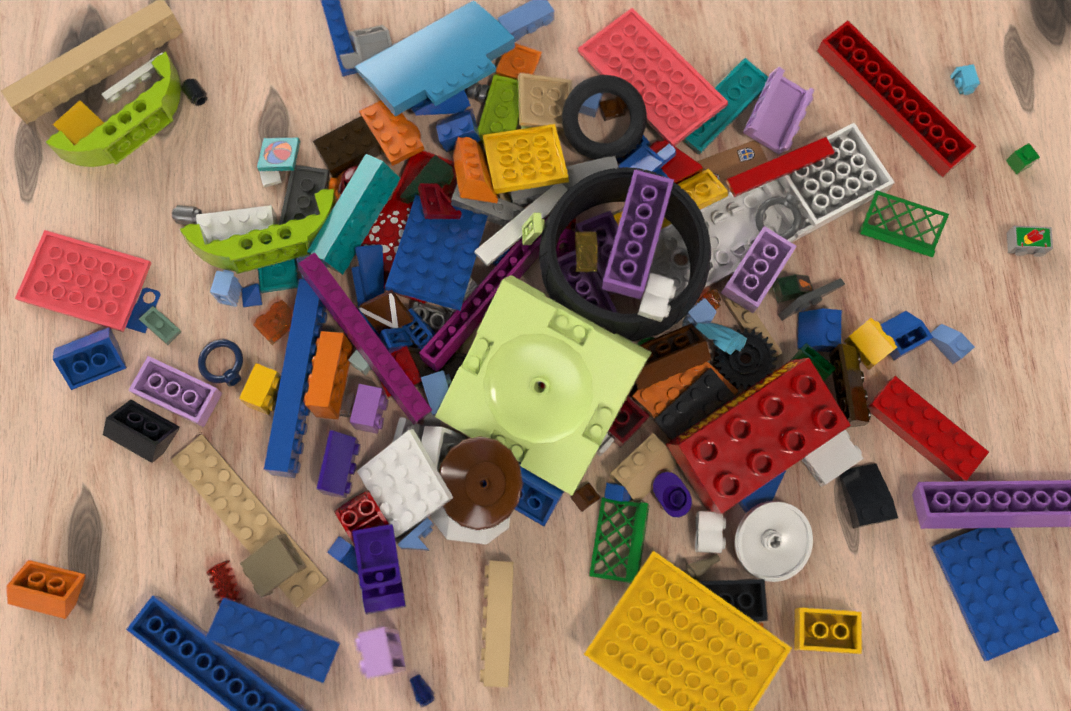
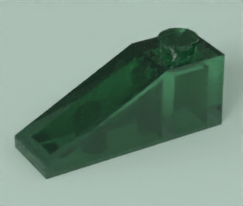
M434 155L401 194V202L409 204L414 201L416 195L420 196L418 191L420 183L438 184L441 188L446 184H450L454 178L453 167Z

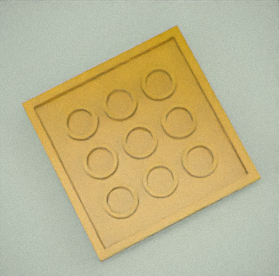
M555 124L483 135L491 181L496 194L569 182Z

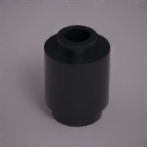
M187 79L183 82L181 89L192 104L201 106L208 100L207 93L196 79Z

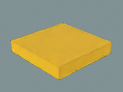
M79 100L53 123V126L58 131L61 130L75 146L80 139L88 136L96 127L101 126L104 122Z

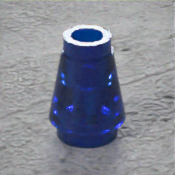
M420 674L409 680L416 703L421 708L435 700L434 691Z

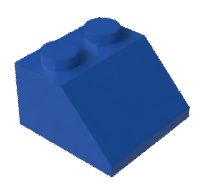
M472 108L440 119L437 122L436 129L439 141L446 152L454 150L458 137H469L477 142L481 141Z
M822 308L799 312L797 350H800L807 343L815 351L831 352L838 344H841L842 310Z

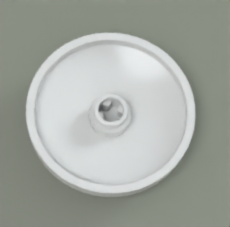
M781 501L763 502L750 509L740 521L735 535V549L741 565L753 576L765 579L768 582L784 581L796 575L807 563L813 547V533L806 516L798 508Z

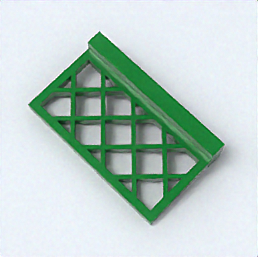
M876 190L863 224L860 226L859 233L933 258L936 252V245L949 214ZM879 195L886 197L889 203L878 209L876 204ZM899 202L904 203L907 210L897 215L893 205ZM891 207L894 216L884 221L880 211ZM917 208L922 209L925 216L914 220L911 211ZM878 213L882 222L876 225L869 224L870 216ZM909 213L912 222L902 227L898 217ZM935 214L943 216L941 223L933 226L929 217ZM896 219L900 228L894 231L888 230L885 223ZM927 219L931 228L920 232L916 223ZM914 225L918 234L912 237L906 236L904 229ZM932 231L935 236L932 244L924 242L922 235Z
M602 497L590 577L632 583L641 567L649 513L648 503L621 502ZM606 503L614 504L618 509L609 517L604 511ZM628 506L636 507L635 515L627 519L622 510ZM618 513H621L626 522L616 528L611 519ZM609 521L615 530L605 536L601 531L602 525ZM629 524L633 529L632 535L625 539L619 530ZM617 532L623 541L616 547H613L608 538ZM606 540L612 550L602 556L598 548ZM623 544H626L630 549L629 555L622 559L616 550ZM615 552L620 561L610 567L604 558ZM603 560L609 569L603 574L595 573L596 564ZM622 563L627 569L625 578L617 577L613 571Z

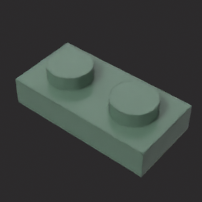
M154 306L139 318L147 328L167 345L181 333V330Z

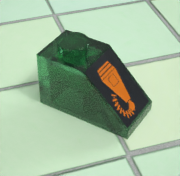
M794 274L777 278L772 285L778 303L796 299L813 291L810 278L807 275Z

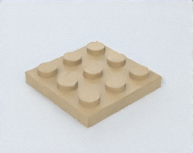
M520 73L518 75L519 126L537 127L555 124L556 130L564 131L562 111L564 103L572 91V80Z

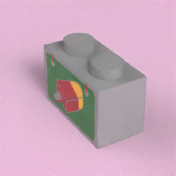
M1013 226L1007 232L1008 253H1015L1017 256L1034 254L1036 257L1045 256L1053 249L1052 228Z

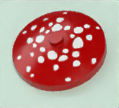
M388 200L371 227L369 234L361 244V246H383L384 273L387 274L390 273L412 208L411 205L401 201Z

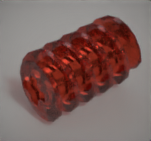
M230 560L218 563L206 572L207 576H212L209 582L215 584L212 586V590L218 591L214 595L215 599H220L217 602L218 606H220L224 597L236 602L244 599L237 598L241 590H234L239 585L238 582H231L236 576L228 574L233 570L232 567L226 568Z

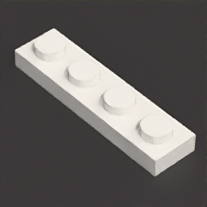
M156 57L103 92L102 96L108 103H115L122 98V94L133 91L138 83L149 80L152 77L151 74L156 72L151 64Z

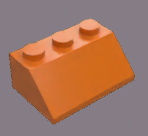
M28 560L6 586L7 604L66 619L76 606L85 580V574Z

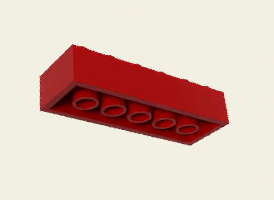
M897 376L891 378L867 406V409H870L873 416L954 482L967 481L989 453L986 448Z

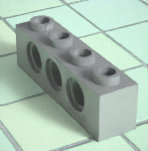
M458 183L451 199V205L473 211L477 214L488 215L487 221L503 227L526 209L498 198L497 203L460 198Z

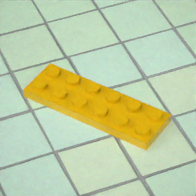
M709 169L677 184L691 196V199L695 201L700 210L728 196V190ZM622 212L613 216L618 226ZM665 217L663 218L661 229L671 225Z

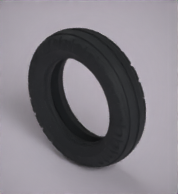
M612 75L593 76L579 83L568 95L562 111L563 130L569 143L579 153L594 160L615 156L617 159L628 154L640 142L647 123L646 106L640 93L626 80ZM598 93H610L618 96L626 103L630 112L628 130L621 138L611 143L592 141L582 132L579 126L578 114L581 106L589 97Z

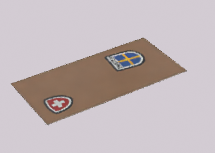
M753 140L697 162L702 165V172L709 169L724 185L727 184L726 180L768 162L760 143Z

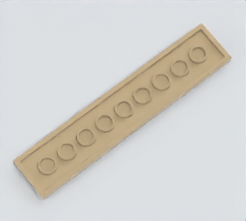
M201 434L171 460L251 555L276 535H287L307 567L303 571L295 573L278 586L296 608H299L329 581L204 435Z

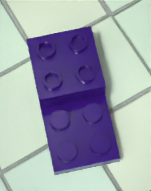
M393 524L353 531L360 589H362L365 614L405 608L406 602Z

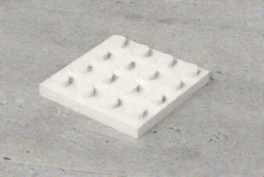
M414 429L408 430L357 470L365 487L369 490L389 525L393 524L395 539L401 537L453 499L452 494Z

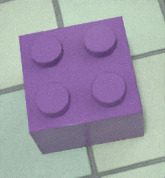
M359 384L350 418V423L354 429L378 434L379 429L383 428L384 418H382L383 410H387L389 399H386L387 397L382 388Z

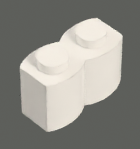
M650 273L637 315L660 322L663 317L667 318L671 308L670 305H667L669 298L673 299L676 287L673 286L674 280Z
M696 512L695 552L719 554L722 553V549H725L726 539L722 537V530L726 528V518L723 517V513Z

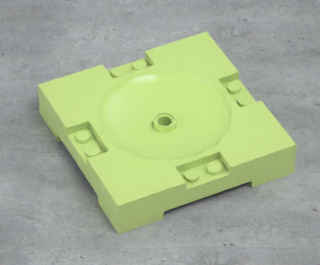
M510 275L502 280L477 330L478 334L463 364L459 367L435 417L471 438L482 436L498 440L512 451L516 460L521 463V467L573 495L651 352L617 333L613 334L546 297V294ZM538 381L543 382L546 388L539 387Z

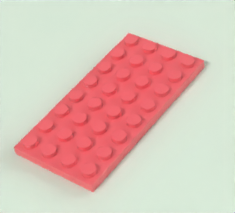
M633 8L578 47V53L600 75H612L622 78L637 89L646 106L647 123L672 146H676L728 104V101Z

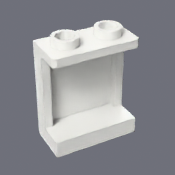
M844 430L801 460L822 487L864 458L861 456L862 452L859 447L853 445L848 432Z

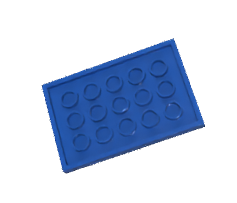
M416 195L385 285V290L389 291L392 289L394 293L461 311L477 256L475 250L480 246L488 215L477 214L473 211L453 206L456 211H461L460 219H425L420 196Z
M977 528L932 546L984 661L991 660L1059 632L1011 528Z

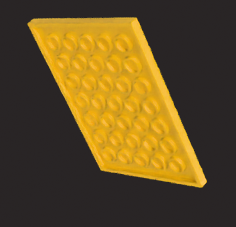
M652 551L583 655L661 711H753L792 647L658 553Z

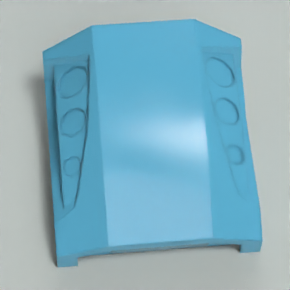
M705 322L698 323L695 326L708 339L713 340L716 346L730 355L735 349L741 351L746 344V337L726 326Z

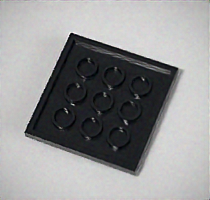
M708 368L679 397L673 400L665 410L658 414L653 421L672 440L736 396L712 368Z

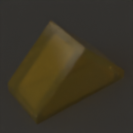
M575 232L576 272L597 271L598 243L596 232Z

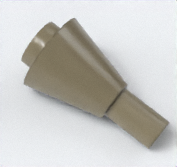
M715 554L708 559L686 564L685 573L698 581L712 565L720 561V557Z

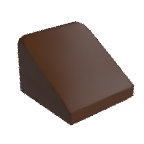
M587 483L571 495V499L581 512L601 498L590 483Z

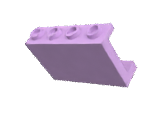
M780 67L770 73L743 131L744 134L777 154H781L791 148L793 144L791 140L799 131L800 126L798 125L807 113L805 110L812 102V94L814 92L813 88L804 90L783 76L785 70Z

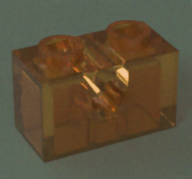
M281 299L279 302L272 304L270 310L265 315H260L253 325L273 346L290 330L293 310Z

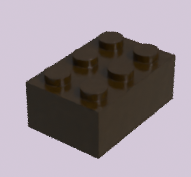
M362 116L313 141L318 154L333 178H337L340 173L348 168L359 166L366 154L375 158L382 154L377 140Z

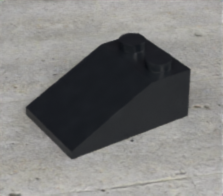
M876 463L850 468L839 475L853 529L898 519L894 500Z

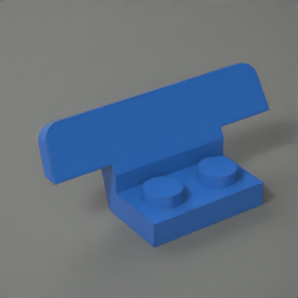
M669 143L661 151L655 153L644 144L618 167L640 168L656 172L675 157L676 150Z

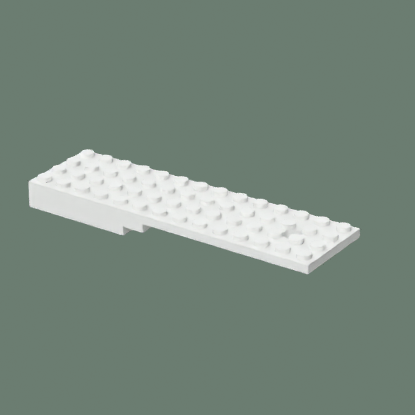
M855 123L827 136L835 151L834 155L734 197L729 192L727 197L700 210L705 219L704 222L707 225L711 243L710 270L704 289L735 272L760 233L756 227V213L760 205L769 198L786 197L789 193L800 201L798 208L801 213V225L797 233L788 239L792 243L872 200L876 190L885 193L892 187L895 182ZM782 204L770 206L763 216L764 226L776 234L787 232L792 227L794 221L792 211ZM671 224L660 230L648 278L650 273L674 280L673 286L676 287L674 299L688 285L690 261L681 235ZM677 254L685 255L688 259L687 264H676L674 256Z

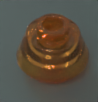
M715 288L707 291L697 301L699 303L705 298L715 310L721 306L719 303L721 297Z

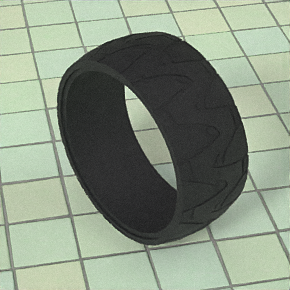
M620 167L599 171L583 178L557 201L546 220L545 228L541 235L539 262L543 283L551 300L613 334L617 333L630 341H637L653 337V335H658L670 329L685 317L696 304L706 285L710 270L711 243L707 225L704 222L705 219L699 207L684 189H681L679 185L673 182L664 217L676 228L686 245L690 261V276L685 289L667 304L671 306L668 317H663L660 322L637 315L638 313L611 312L597 307L581 297L565 279L557 260L556 245L565 228L578 215L594 206L609 202H626L634 170L665 177L649 170Z

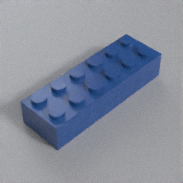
M226 597L222 599L206 636L209 640L323 684L340 645L338 641Z

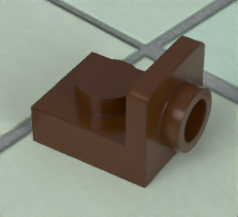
M618 96L599 104L605 121L625 116L628 108L626 103Z

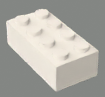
M272 205L196 215L197 224H200L208 244L213 240L229 239L232 235L248 234L251 230L267 229L270 225L277 224L276 213Z

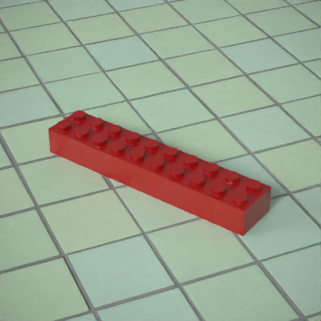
M849 20L822 40L817 52L942 177L953 170L976 148Z

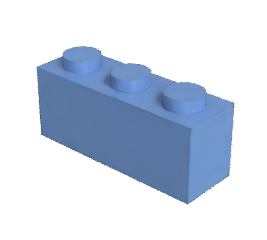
M531 0L498 17L497 21L507 29L516 42L522 36L528 33L532 34L538 28L551 24L554 20V9L548 0Z

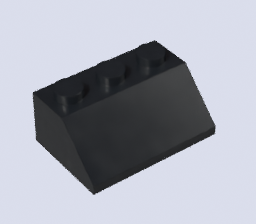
M129 400L106 417L103 436L153 463L165 453L180 427L137 402Z

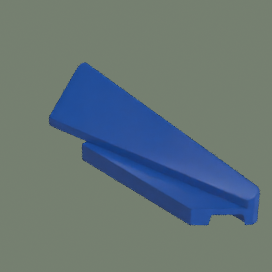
M382 245L355 247L359 266L352 267L351 269L358 308L360 304L384 293ZM359 309L360 314L363 316V318L366 320V322L369 324V326L372 328L375 334L379 337L380 334L376 331V329L372 326V324L368 321V319Z

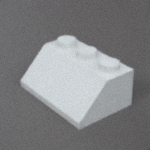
M424 426L421 443L439 472L440 465L450 449L465 440L467 436L444 427Z

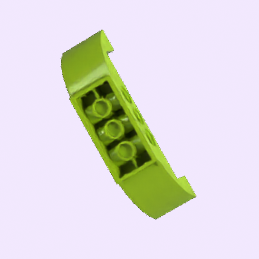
M164 52L151 62L161 78L160 81H157L146 92L141 93L133 102L125 105L116 115H112L104 124L96 127L88 136L80 139L75 146L61 130L53 134L46 143L62 160L74 165L85 167L104 166L111 163L117 165L174 121L172 117L179 105L181 82L168 54Z
M323 189L315 193L320 215H308L305 219L289 220L286 224L270 225L267 229L251 230L248 234L232 235L229 239L213 240L210 244H208L200 224H188L184 228H180V231L189 247L203 261L224 270L235 271L236 274L310 255L307 252L336 204L334 190Z

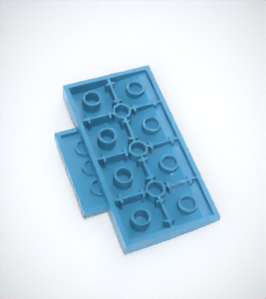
M473 0L356 65L355 70L393 115L397 116L427 98L437 106L496 72V66L491 61L514 49L515 38L489 12Z

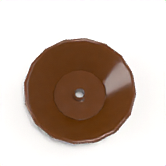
M479 436L465 439L450 449L442 461L439 474L453 496V499L443 505L447 516L461 527L477 531L494 528L510 517L519 503L523 481L520 465L509 448L496 439ZM485 480L487 481L486 487L483 486Z

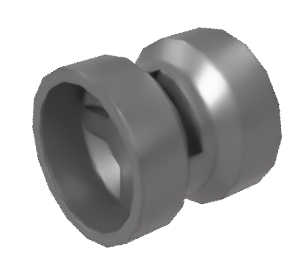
M477 82L468 88L467 97L471 99L476 98L479 102L485 103L490 86L480 85Z

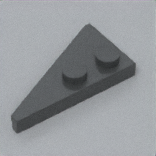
M840 278L802 295L778 315L783 321L799 311H804L811 304L815 306L823 300V297L844 286L845 283Z

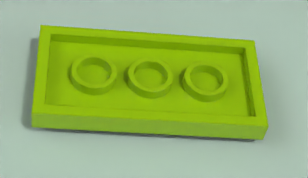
M494 74L478 127L481 139L478 142L483 144V135L517 129L519 122L518 80Z

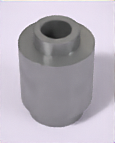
M177 205L172 211V218L176 224H197L196 215L202 214V211L193 206Z

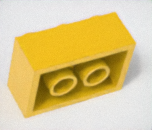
M795 608L794 650L862 654V612Z

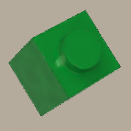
M1028 143L1014 151L1006 162L1017 175L1031 167L1040 156L1031 144Z

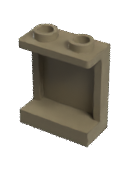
M286 534L276 535L240 563L244 574L254 585L255 592L261 597L272 594L275 588L292 575L307 568Z

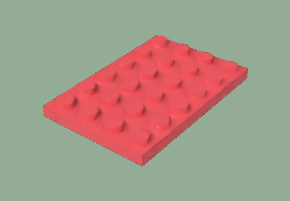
M44 230L15 299L124 332L152 263L142 258Z

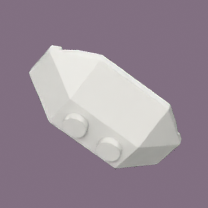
M443 506L431 514L432 521L447 540L487 545L506 531L510 524L509 517L494 528L477 531L461 527L447 516Z

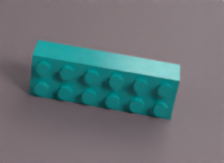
M366 154L307 252L310 255L316 253L326 267L343 275L356 254L355 247L361 246L401 178L384 161Z

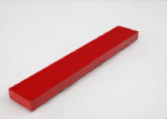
M824 137L730 177L726 180V183L732 195L736 197L834 155L835 151L827 137Z

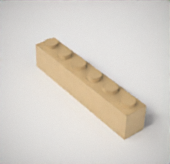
M489 561V565H485V578H489L488 586H484V598H488L487 606H483V619H487L486 627H482V640H486L485 648H481V661H485L484 669H480V682H484L483 687H509L514 562Z

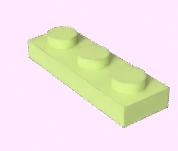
M533 213L522 225L523 245H531L544 230L545 220L542 219L541 213Z

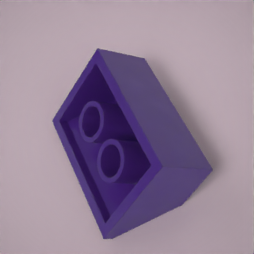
M333 430L329 431L317 484V490L322 494L347 498V494L351 493L352 482H350L351 475L355 474V456L359 455L361 444H358L357 438Z

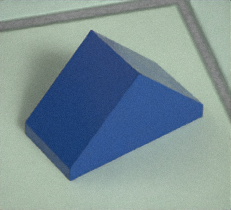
M404 328L384 329L378 337L390 354L405 346L410 347L413 345L410 336Z

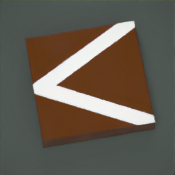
M392 289L359 306L360 311L379 334L384 329L400 328L413 322L414 317Z

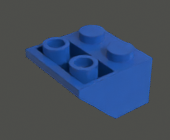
M904 311L880 324L882 330L886 335L894 339L897 346L890 353L894 361L926 344L933 338L924 322L908 311Z

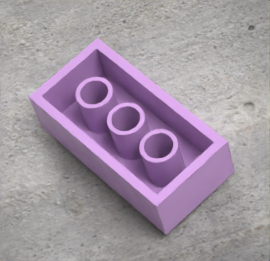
M764 226L721 294L754 313L797 246Z
M149 356L129 388V391L136 396L201 427H204L222 395V392L217 388Z

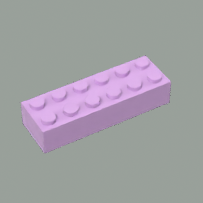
M381 627L358 633L359 638L356 639V647L358 652H362L363 661H360L362 675L366 674V678H373L407 671L397 629Z

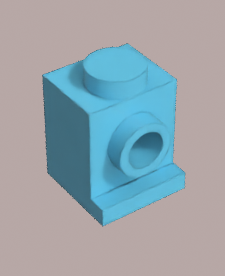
M974 64L956 67L950 76L951 79H955V87L958 88L959 94H972L980 84Z

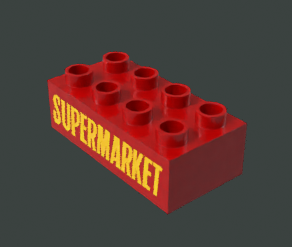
M810 358L790 360L718 408L715 412L667 442L666 446L706 510L722 514L851 425Z

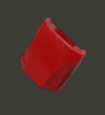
M369 490L350 499L335 511V515L353 544V531L389 525Z

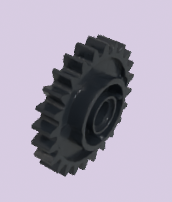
M745 328L744 333L737 329L738 333L747 338L746 344L741 351L735 349L730 355L726 351L716 349L715 352L719 356L714 358V360L719 361L715 365V368H721L719 373L721 375L724 374V378L726 380L729 379L731 384L735 383L736 389L743 385L744 390H746L748 385L751 387L765 378L766 375L771 374L772 371L770 369L776 368L772 362L777 361V358L772 357L776 350L770 349L773 343L767 344L768 337L762 339V332L755 335V329L748 333L747 328ZM748 355L751 361L747 364L742 363L740 357Z

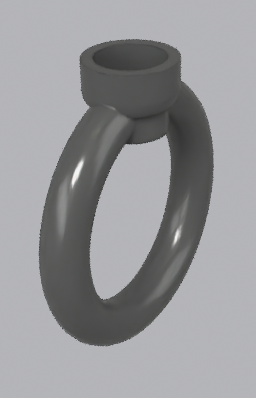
M789 193L786 197L769 198L760 205L755 217L756 227L759 232L764 227L763 216L765 211L772 205L782 204L792 211L794 221L792 227L787 232L778 235L788 240L797 233L801 225V213L798 208L800 201Z

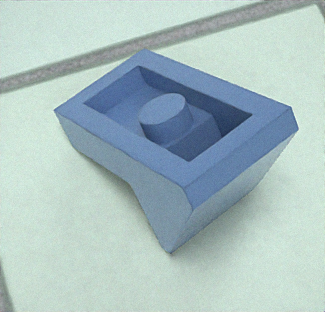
M427 517L397 545L405 550L430 551L420 538L422 536L426 538L433 531L432 527L434 524Z

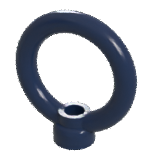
M219 339L203 348L198 358V368L201 375L207 381L212 383L226 382L229 387L241 381L239 372L243 365V354L236 343L226 339ZM218 347H227L235 354V365L222 376H215L206 368L207 356Z

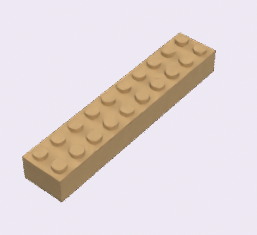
M156 0L1 90L10 107L27 124L35 121L46 112L52 111L56 106L67 102L75 95L83 93L92 85L100 83L101 80L115 74L121 68L132 64L133 61L146 56L150 51L163 46L169 40L177 38L183 33V30L164 0Z

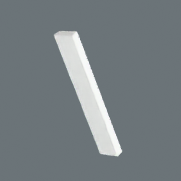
M563 184L553 185L477 248L475 254L486 266H489L522 238V225L533 213H541L542 219H545L568 189Z

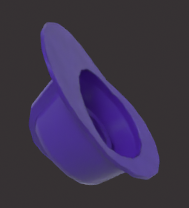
M671 472L659 474L653 483V491L656 498L668 515L672 517L685 516L692 506L690 491L676 474Z

